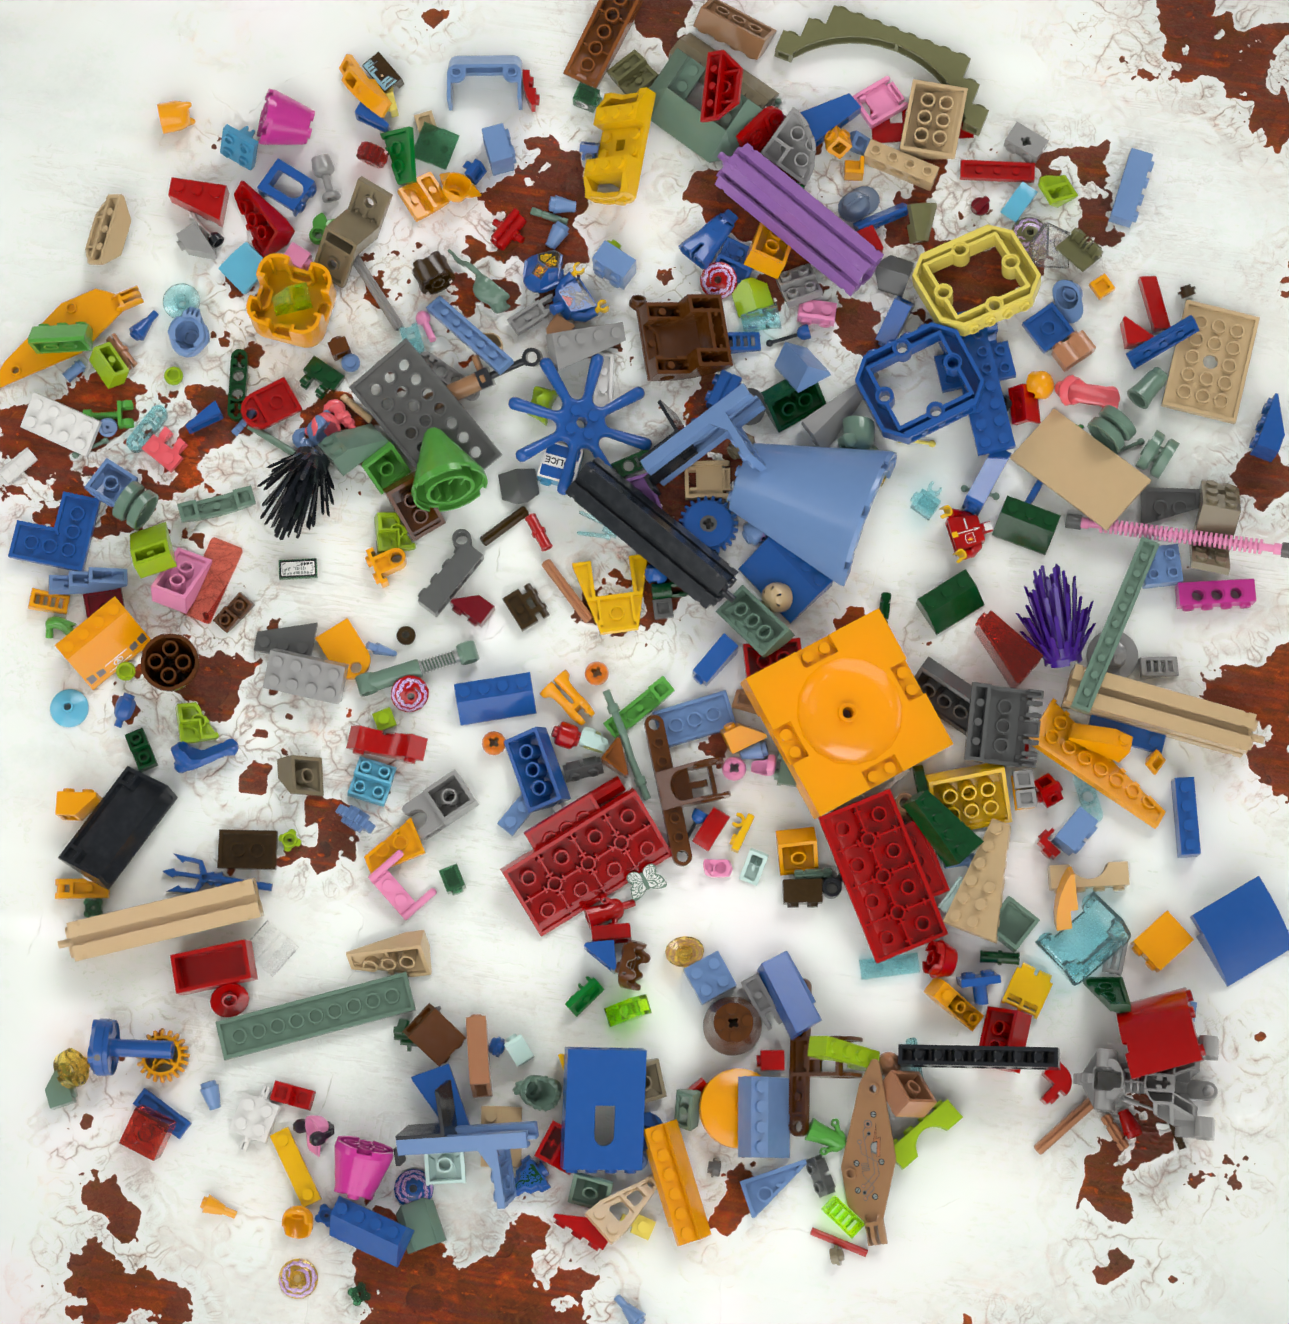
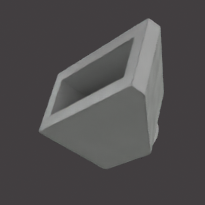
M195 222L176 234L179 239L176 241L182 251L186 250L188 255L212 260L217 259L215 251Z

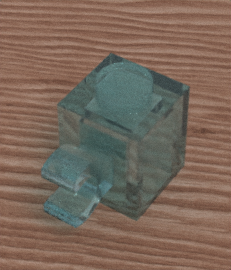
M933 481L929 483L927 491L922 488L919 493L916 491L910 499L912 502L910 508L928 521L941 504V500L936 497L941 494L942 487L938 491H933Z

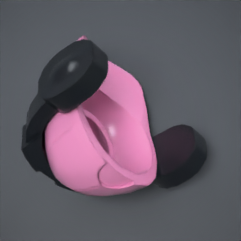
M318 1115L307 1116L306 1119H298L293 1123V1130L299 1134L306 1132L308 1149L320 1157L321 1145L334 1135V1125Z

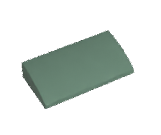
M744 585L733 594L737 597L733 603L726 600L715 611L763 658L780 649L795 636Z

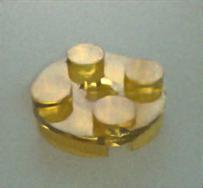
M68 1048L57 1054L54 1058L53 1068L54 1071L57 1070L59 1075L57 1079L63 1086L74 1089L87 1082L90 1063L80 1052L73 1048Z

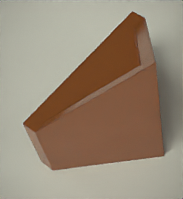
M618 737L603 754L601 760L604 766L622 777L628 778L629 774L621 739Z

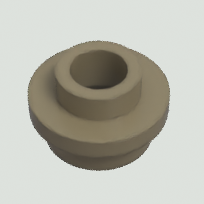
M838 1245L829 1249L831 1263L838 1266L842 1265V1261L845 1260L843 1249H839Z

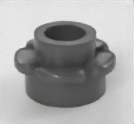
M713 1158V1162L709 1161L707 1173H711V1177H719L721 1161Z

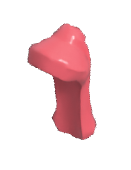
M1074 375L1067 376L1064 380L1058 381L1054 386L1056 394L1065 406L1082 403L1093 406L1097 405L1102 408L1105 405H1111L1118 409L1120 394L1114 386L1105 387L1086 384L1081 378Z

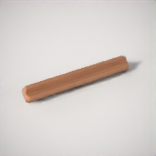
M550 559L545 560L542 563L544 570L584 623L589 622L593 618L592 614Z
M1089 1098L1084 1100L1034 1145L1037 1153L1043 1154L1093 1109Z

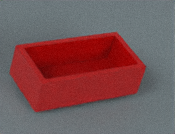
M243 939L170 955L176 994L179 995L212 990L227 984H240L258 980L253 945L250 940Z

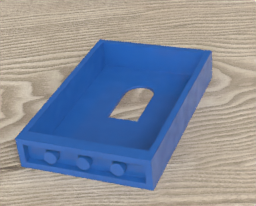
M565 1047L560 1167L566 1173H577V1170H585V1173H597V1170H605V1173L613 1174L617 1173V1170H624V1173L635 1174L636 1170H642L647 1050L644 1048ZM595 1106H615L614 1137L612 1142L605 1146L597 1144L594 1138Z

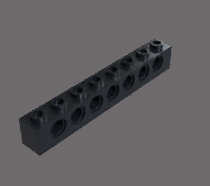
M898 1044V1065L901 1067L1060 1070V1049L1058 1047Z

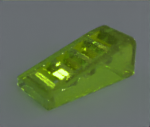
M835 1195L821 1209L851 1239L865 1225ZM837 1204H839V1205L835 1208V1210H834L832 1213H830V1212L834 1209V1207H835ZM844 1209L845 1211L836 1219L835 1217ZM850 1215L851 1217L843 1225L844 1219ZM854 1220L857 1221L850 1230L847 1229Z

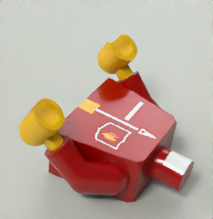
M949 505L939 508V510L945 512V514L940 516L942 519L949 517L946 519L945 525L954 550L952 555L959 557L956 562L960 563L963 560L974 558L985 542L984 534L993 532L991 522L988 521L980 524L977 515L953 509Z

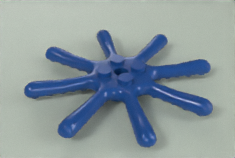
M595 354L591 357L584 393L580 399H574L570 396L550 358H543L540 361V367L562 401L561 409L552 410L518 397L510 398L508 403L512 410L550 419L556 424L554 433L517 450L516 459L520 462H525L559 441L565 442L568 445L569 451L557 487V491L561 495H567L565 491L572 483L578 452L581 449L590 450L594 459L599 457L606 465L612 468L599 446V441L602 438L607 437L641 450H650L652 447V441L649 438L612 429L605 423L607 415L642 399L645 396L643 388L635 387L602 407L594 404L593 394L604 362L601 354ZM578 420L584 423V428H580L577 425Z

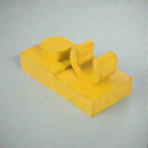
M737 813L736 816L741 818L742 822L739 824L732 822L733 827L741 828L738 834H733L729 843L732 845L731 851L739 852L754 820V815L749 813L746 818L742 813Z

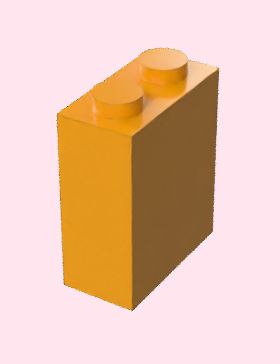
M1167 910L1130 944L1133 946L1131 948L1133 952L1146 960L1145 964L1151 971L1159 972L1194 939Z

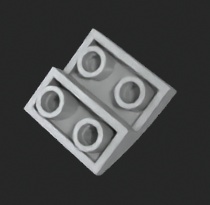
M809 263L784 271L776 279L788 308L823 296V290L816 280L815 272Z

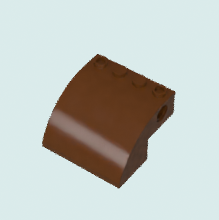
M687 294L679 302H646L636 310L647 381L691 379L713 374L733 366L721 294Z

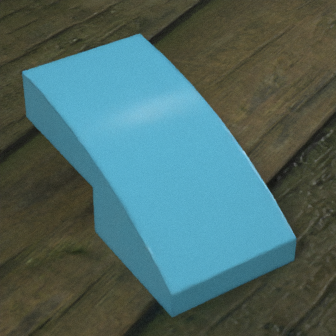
M1022 182L1003 207L1001 213L1016 223L1033 201L1038 191Z

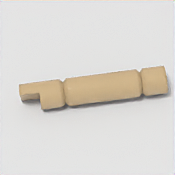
M346 394L341 396L340 400L346 403L369 424L371 423L373 417Z

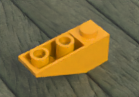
M933 978L923 991L931 1000L971 1031L976 1028L984 1017L982 1013L942 979Z

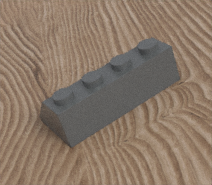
M928 657L914 677L923 694L926 693L938 717L966 735L972 685Z

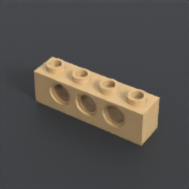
M872 139L863 155L865 165L928 191H931L939 171V167Z

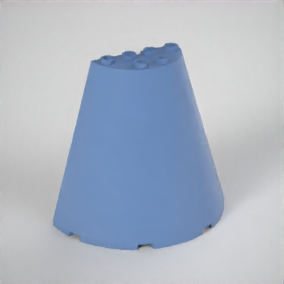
M754 443V448L767 468L760 472L757 468L752 469L747 461H743L742 466L738 465L735 472L733 491L730 490L727 501L730 502L729 510L837 584L845 586L851 572L854 551L858 546L863 526L884 477L890 479L897 462V453L884 450Z

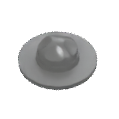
M1101 633L1096 635L1088 645L1086 654L1088 663ZM1123 633L1107 672L1126 678L1136 668L1138 650L1134 641Z

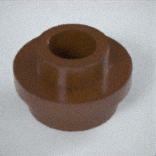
M633 295L629 300V306L636 311L647 302L646 297Z

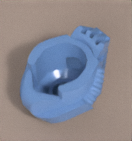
M190 306L183 311L182 316L175 317L168 328L169 339L172 348L179 356L186 358L194 357L210 342L209 330L203 321L200 309Z

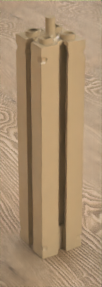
M1075 664L1070 671L1061 708L1083 713L1070 707L1086 670V667L1083 665ZM1108 672L1105 674L1088 714L1160 733L1171 739L1225 754H1232L1239 758L1243 754H1247L1248 750H1251L1253 742L1263 744L1265 739L1264 736L1253 734L1258 726L1257 714L1246 713L1243 710Z
M256 877L66 923L67 927H65L67 939L57 941L59 949L69 947L71 958H75L76 962L264 916V911L259 897Z

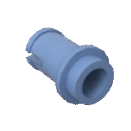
M80 360L74 361V364L62 375L71 383L82 371L84 373L87 367Z

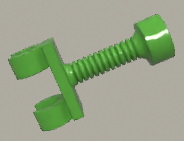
M132 400L117 401L116 412L94 413L91 409H83L84 414L97 420L104 418L118 419L119 429L134 428L132 418L123 419V410H133Z

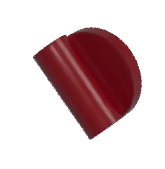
M987 196L975 198L971 203V211L977 216L985 215L989 211L990 199Z

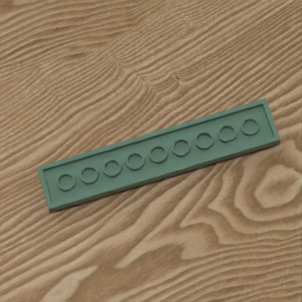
M407 972L216 1021L215 1023L223 1057L226 1061L412 1012L416 1008Z

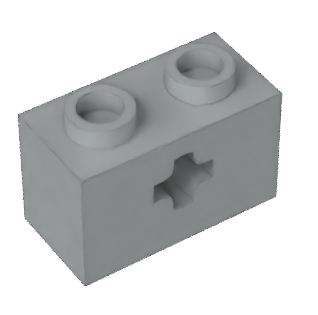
M1016 122L1006 137L1003 146L1008 152L1021 156L1025 162L1036 164L1047 147L1049 140Z

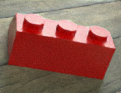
M988 1006L979 1046L1026 1047L1032 1015L1018 1010ZM998 1069L1019 1074L1021 1069Z

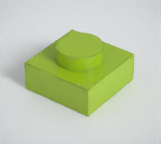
M390 707L372 713L378 730L385 731L397 726Z

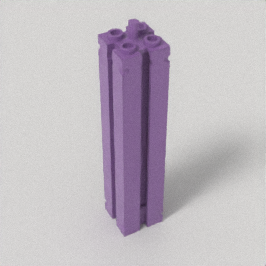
M749 143L745 144L742 148L739 146L732 156H727L723 152L719 153L717 157L723 161L722 165L724 166L716 175L718 178L715 185L719 189H723L724 193L839 288L844 289L850 297L873 276L876 266L879 265L884 254L876 250L872 244L760 152L754 150Z

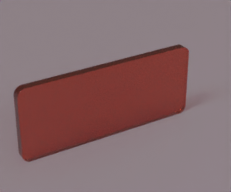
M215 537L210 540L203 557L211 559L212 564L195 602L186 614L181 612L182 614L206 624L212 622L241 558L242 548Z

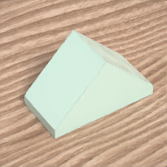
M750 848L739 879L757 886L769 855Z

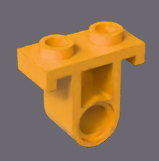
M373 547L366 550L368 556L365 557L369 568L373 566L376 573L372 575L376 584L381 583L382 588L389 586L386 576L402 570L407 564L406 555L400 548H392L379 555L375 554ZM399 555L402 557L400 562H392L394 556Z

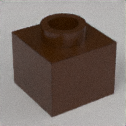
M336 336L330 342H327L334 361L342 359L347 354H352L345 336Z

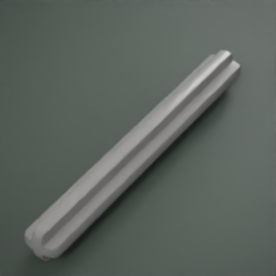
M357 255L353 266L394 330L402 329L403 323L361 257Z

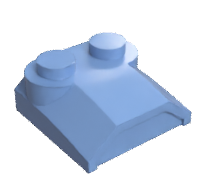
M106 458L84 488L101 502L114 507L121 492L132 481L138 482V477Z

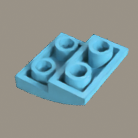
M245 242L218 269L243 294H247L258 281L256 272L263 257L248 242Z
M360 756L347 795L384 807L397 767Z

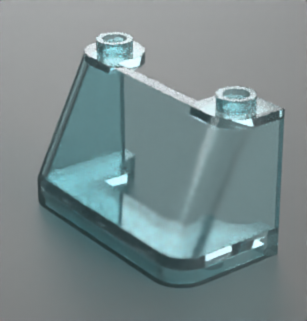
M1094 891L1083 898L1081 905L1083 912L1072 920V929L1061 930L1055 936L1050 932L1043 933L1035 941L1038 948L1073 986L1082 983L1125 946L1131 938V933L1124 920Z

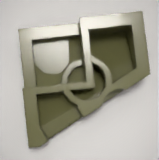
M937 203L907 205L910 220L907 230L910 244L928 242Z

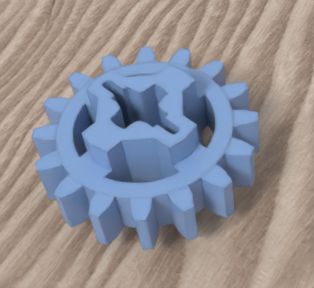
M340 804L335 811L343 817L341 819L342 823L359 833L363 830L371 834L376 827L369 821L370 816L356 806L350 805L348 808Z

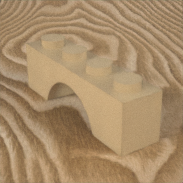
M1128 861L1108 862L1102 874L1092 879L1082 878L1075 874L1076 893L1086 892V889H1093V892L1105 891V888H1113V891L1125 890L1124 887L1130 885ZM1069 864L1050 865L1047 868L1049 891H1054V894H1056L1067 867H1070Z

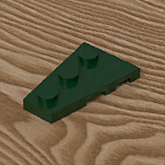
M1083 977V984L1110 1011L1116 1013L1131 1012V1003L1123 977Z

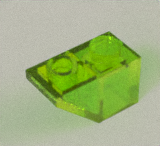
M306 282L287 286L272 297L276 316L313 308Z
M646 994L631 997L604 1008L610 1027L652 1013Z

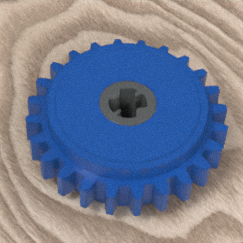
M705 496L704 500L701 501L698 497L697 503L690 501L691 507L685 506L686 513L681 512L683 519H679L678 523L682 524L683 527L719 555L720 549L726 551V545L732 546L730 539H736L733 533H738V529L735 528V526H738V521H734L737 515L731 514L732 511L727 508L728 502L722 504L721 498L715 501L714 496H712L711 500H708L707 496ZM707 523H711L710 529H706Z

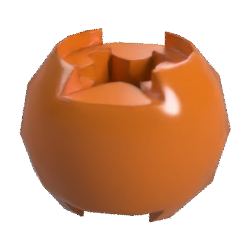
M592 662L585 669V678L592 685H601L608 679L609 670L602 662ZM600 670L601 676L597 675V677H594L592 671Z
M497 731L488 732L482 739V747L489 755H498L504 751V741L506 739L503 734ZM497 739L498 746L493 745L490 747V740L495 741Z

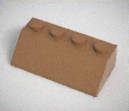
M709 0L701 6L693 25L699 32L709 34L716 41L724 42L731 49L741 51L748 58L756 60L764 54L777 30L720 0Z

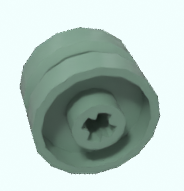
M1105 405L1099 412V417H1094L1087 425L1091 435L1114 453H1118L1124 447V441H1129L1136 434V428L1129 418L1111 405Z
M1156 430L1152 439L1146 443L1140 453L1141 457L1135 465L1145 470L1152 461L1154 465L1150 470V475L1157 479L1161 476L1180 444L1174 439H1169L1165 447H1162L1161 444L1165 439V434Z
M132 481L119 495L113 507L112 515L120 521L126 520L128 526L139 530L153 514L159 496L151 490L145 491V487L142 484Z

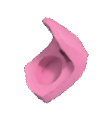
M768 755L766 760L753 761L751 772L772 776L777 764L775 755Z
M704 859L703 862L704 872L709 877H730L733 870L731 862L726 859Z

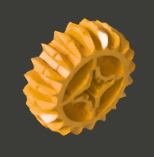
M161 1029L159 1036L155 1030L153 1031L154 1038L149 1034L146 1035V1038L148 1040L174 1041L178 1051L177 1062L174 1059H169V1062L168 1060L154 1058L151 1067L148 1058H137L142 1059V1061L137 1063V1066H144L140 1070L141 1073L148 1071L146 1074L147 1079L153 1076V1081L157 1082L160 1077V1082L165 1083L167 1077L168 1081L172 1082V1075L176 1078L180 1077L177 1072L178 1070L185 1072V1069L181 1067L182 1064H189V1062L184 1061V1058L190 1057V1054L184 1053L189 1047H182L185 1039L178 1041L180 1037L178 1033L173 1036V1031L169 1030L166 1035V1031ZM163 1064H169L173 1067L166 1072H156Z

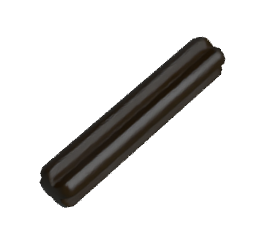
M524 506L520 507L482 535L480 541L484 546L489 545L527 517L529 511Z

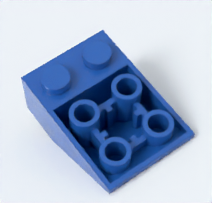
M1277 393L1272 398H1268L1261 411V414L1264 415L1258 420L1255 431L1258 432L1255 433L1249 444V448H1252L1250 455L1272 462L1278 454L1285 436L1279 395Z

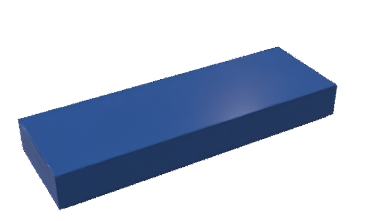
M146 1088L142 1090L132 1103L178 1139H181L192 1124Z

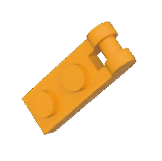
M84 878L55 879V885L57 886L55 899H110V889L107 890L93 881H87ZM70 885L69 892H65V886Z

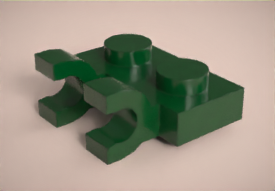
M313 356L303 369L306 375L299 382L301 383L300 386L305 390L309 388L313 380L322 384L318 386L315 393L317 398L323 400L329 390L332 392L337 390L345 376L316 356Z

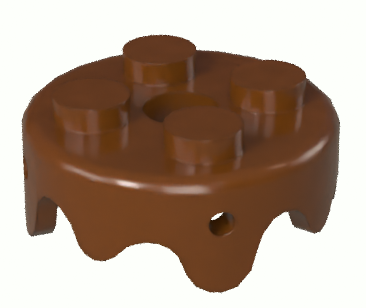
M630 940L627 944L623 945L621 960L617 962L615 973L618 974V984L621 988L641 990V985L636 983V981L643 977L642 972L639 970V965L641 963H648L651 960L650 955L643 950L646 949L647 944Z

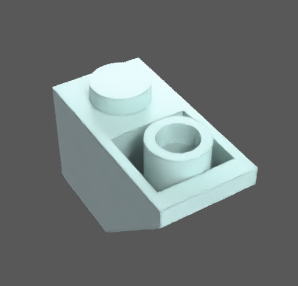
M515 1033L506 1039L507 1043L504 1046L517 1067L535 1057L521 1034L517 1036Z

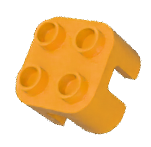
M281 253L267 255L259 263L256 272L260 284L257 296L249 295L246 305L247 313L255 331L265 338L303 348L316 346L325 336L336 301V289L329 270L322 264L310 262L307 271L294 267L288 255Z

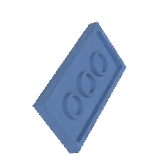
M726 690L652 712L653 715H658L663 719L669 748L720 733L725 724L729 722L736 723ZM655 720L656 727H657V729H658V728H659V724H658V722Z

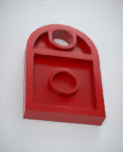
M775 106L764 108L735 136L739 146L742 148L745 144L749 143L754 150L760 152L784 121L783 112Z
M285 377L249 394L241 405V416L244 422L249 427L258 430L267 429L302 411V407ZM253 410L257 413V417L249 419L246 413Z

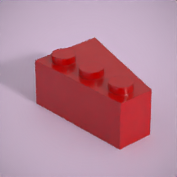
M171 177L168 196L172 203L190 212H194L223 228L230 194L227 185Z

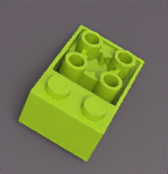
M166 522L130 534V553L133 565L141 579L177 567Z

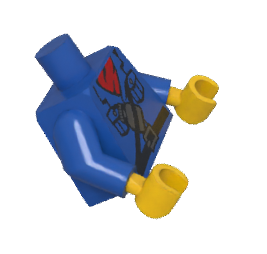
M577 262L573 266V271L568 272L558 283L553 298L554 303L549 306V309L553 315L561 313L567 321L587 322L598 316L599 312L607 313L609 306L601 308L602 305L607 303L604 299L599 300L596 304L580 277H575L585 272V268L581 271H576V268L580 265V262Z

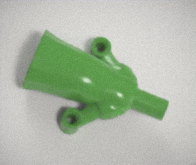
M815 1118L811 1120L808 1133L804 1139L828 1146L827 1148L822 1147L819 1150L820 1155H827L832 1151L838 1152L843 1148L845 1149L846 1136L840 1129L838 1119H832L830 1123L835 1131Z

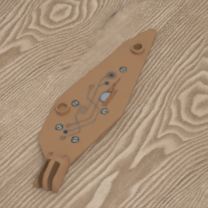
M877 1059L871 1060L859 1083L841 1164L847 1205L864 1221L868 1246L888 1244L884 1215L896 1164V1153L880 1062ZM873 1085L876 1087V1092L873 1091Z

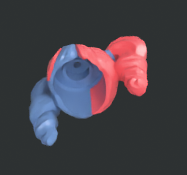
M338 399L329 400L324 405L323 412L316 415L306 428L295 430L292 435L293 444L297 448L302 446H318L317 444L325 437L341 431L340 424H343L348 429L356 428L355 421L351 418V414L346 410L345 404Z

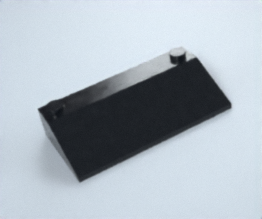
M127 766L59 855L58 859L89 880L109 890L178 797L168 785Z

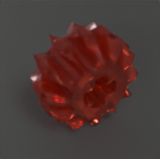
M364 141L358 147L356 156L363 163L379 169L383 168L387 163L389 153L377 144Z

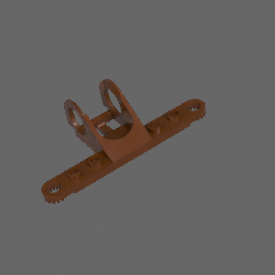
M650 715L644 722V729L673 862L677 866L684 867L691 862L692 852L682 808L715 802L731 796L730 791L717 792L712 766L722 764L724 760L723 757L708 758L673 768L663 719L658 715ZM656 720L659 728L656 730L651 729L649 721ZM707 768L712 794L693 798L692 789L706 787L708 783L707 779L690 782L688 771ZM683 851L687 854L685 862L678 860V852Z
M803 978L812 994L811 982L808 979ZM811 1028L795 1039H790V1122L788 1126L790 1133L797 1137L805 1136L809 1130L810 1078H862V1073L843 1072L842 1062H835V1072H822V1060L808 1056ZM830 1036L850 1043L863 1042L862 1037ZM800 1121L802 1129L798 1132L796 1124Z

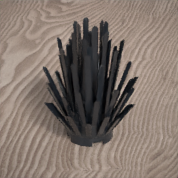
M299 447L294 454L267 466L266 468L277 467L271 470L273 473L268 475L269 477L257 486L261 487L266 483L263 489L265 491L285 475L278 486L262 503L263 507H267L260 516V519L264 518L277 497H279L264 525L274 518L270 528L275 527L274 536L276 538L279 537L280 540L284 539L286 532H288L287 536L289 538L294 525V533H297L296 538L300 537L311 496L312 500L306 527L310 530L311 524L312 527L315 526L319 486L322 515L325 513V501L326 512L330 517L328 501L330 498L331 504L334 505L331 488L335 490L328 470L330 460L324 453L321 455L314 451V447Z

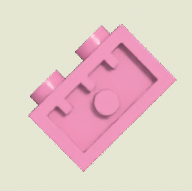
M819 300L799 304L797 322L803 325L818 324L823 328L834 327L837 303Z

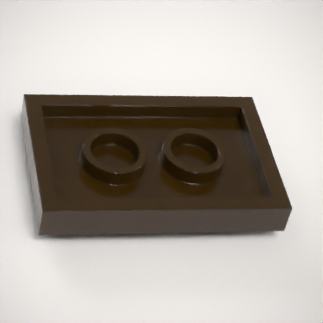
M219 829L217 868L277 870L278 831Z

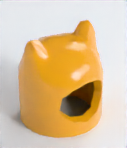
M175 100L157 104L163 134L181 131L196 122L195 119L190 117L189 108L192 106L191 102Z

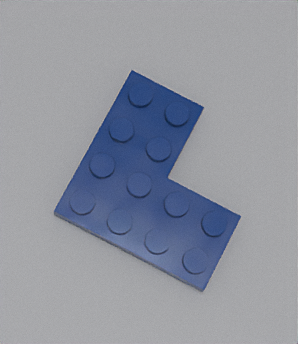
M63 491L54 527L17 520L8 557L71 571H84L101 501L97 498Z

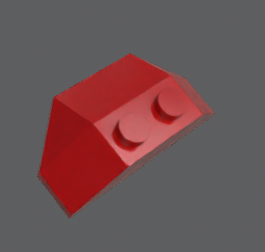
M725 50L712 51L707 54L700 122L702 123L717 121L740 104L743 68Z

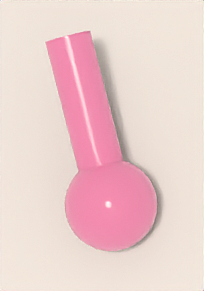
M426 311L418 312L416 322L423 326L429 341L435 342L436 337L429 324V313Z

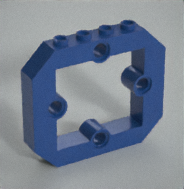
M933 322L922 324L917 330L911 333L906 332L895 341H887L883 344V347L869 350L863 356L855 378L856 387L882 436L908 445L977 411L985 388V380L958 330ZM940 342L946 353L943 361L945 373L950 377L958 376L967 393L944 405L936 401L931 402L927 406L925 414L900 426L891 409L895 405L892 389L880 387L873 374L897 362H906L913 354ZM900 348L907 349L904 353L898 352ZM952 362H956L958 364L954 368L948 366ZM883 396L890 397L888 401L880 400ZM934 411L941 412L939 416L931 415Z

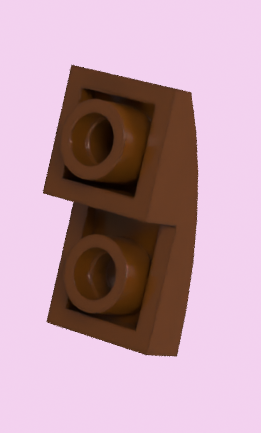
M239 592L228 606H224L213 621L223 631L228 633L249 613L255 604L242 592Z

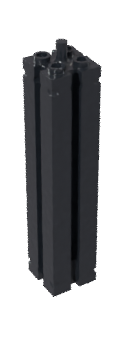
M597 457L592 462L590 461L584 465L577 478L565 491V494L570 498L572 497L576 503L690 597L698 601L705 609L711 605L714 607L724 597L731 603L735 601L737 597L728 591V588H731L737 581L735 577L739 572L736 569L730 567L725 560L613 468L606 465L601 458Z

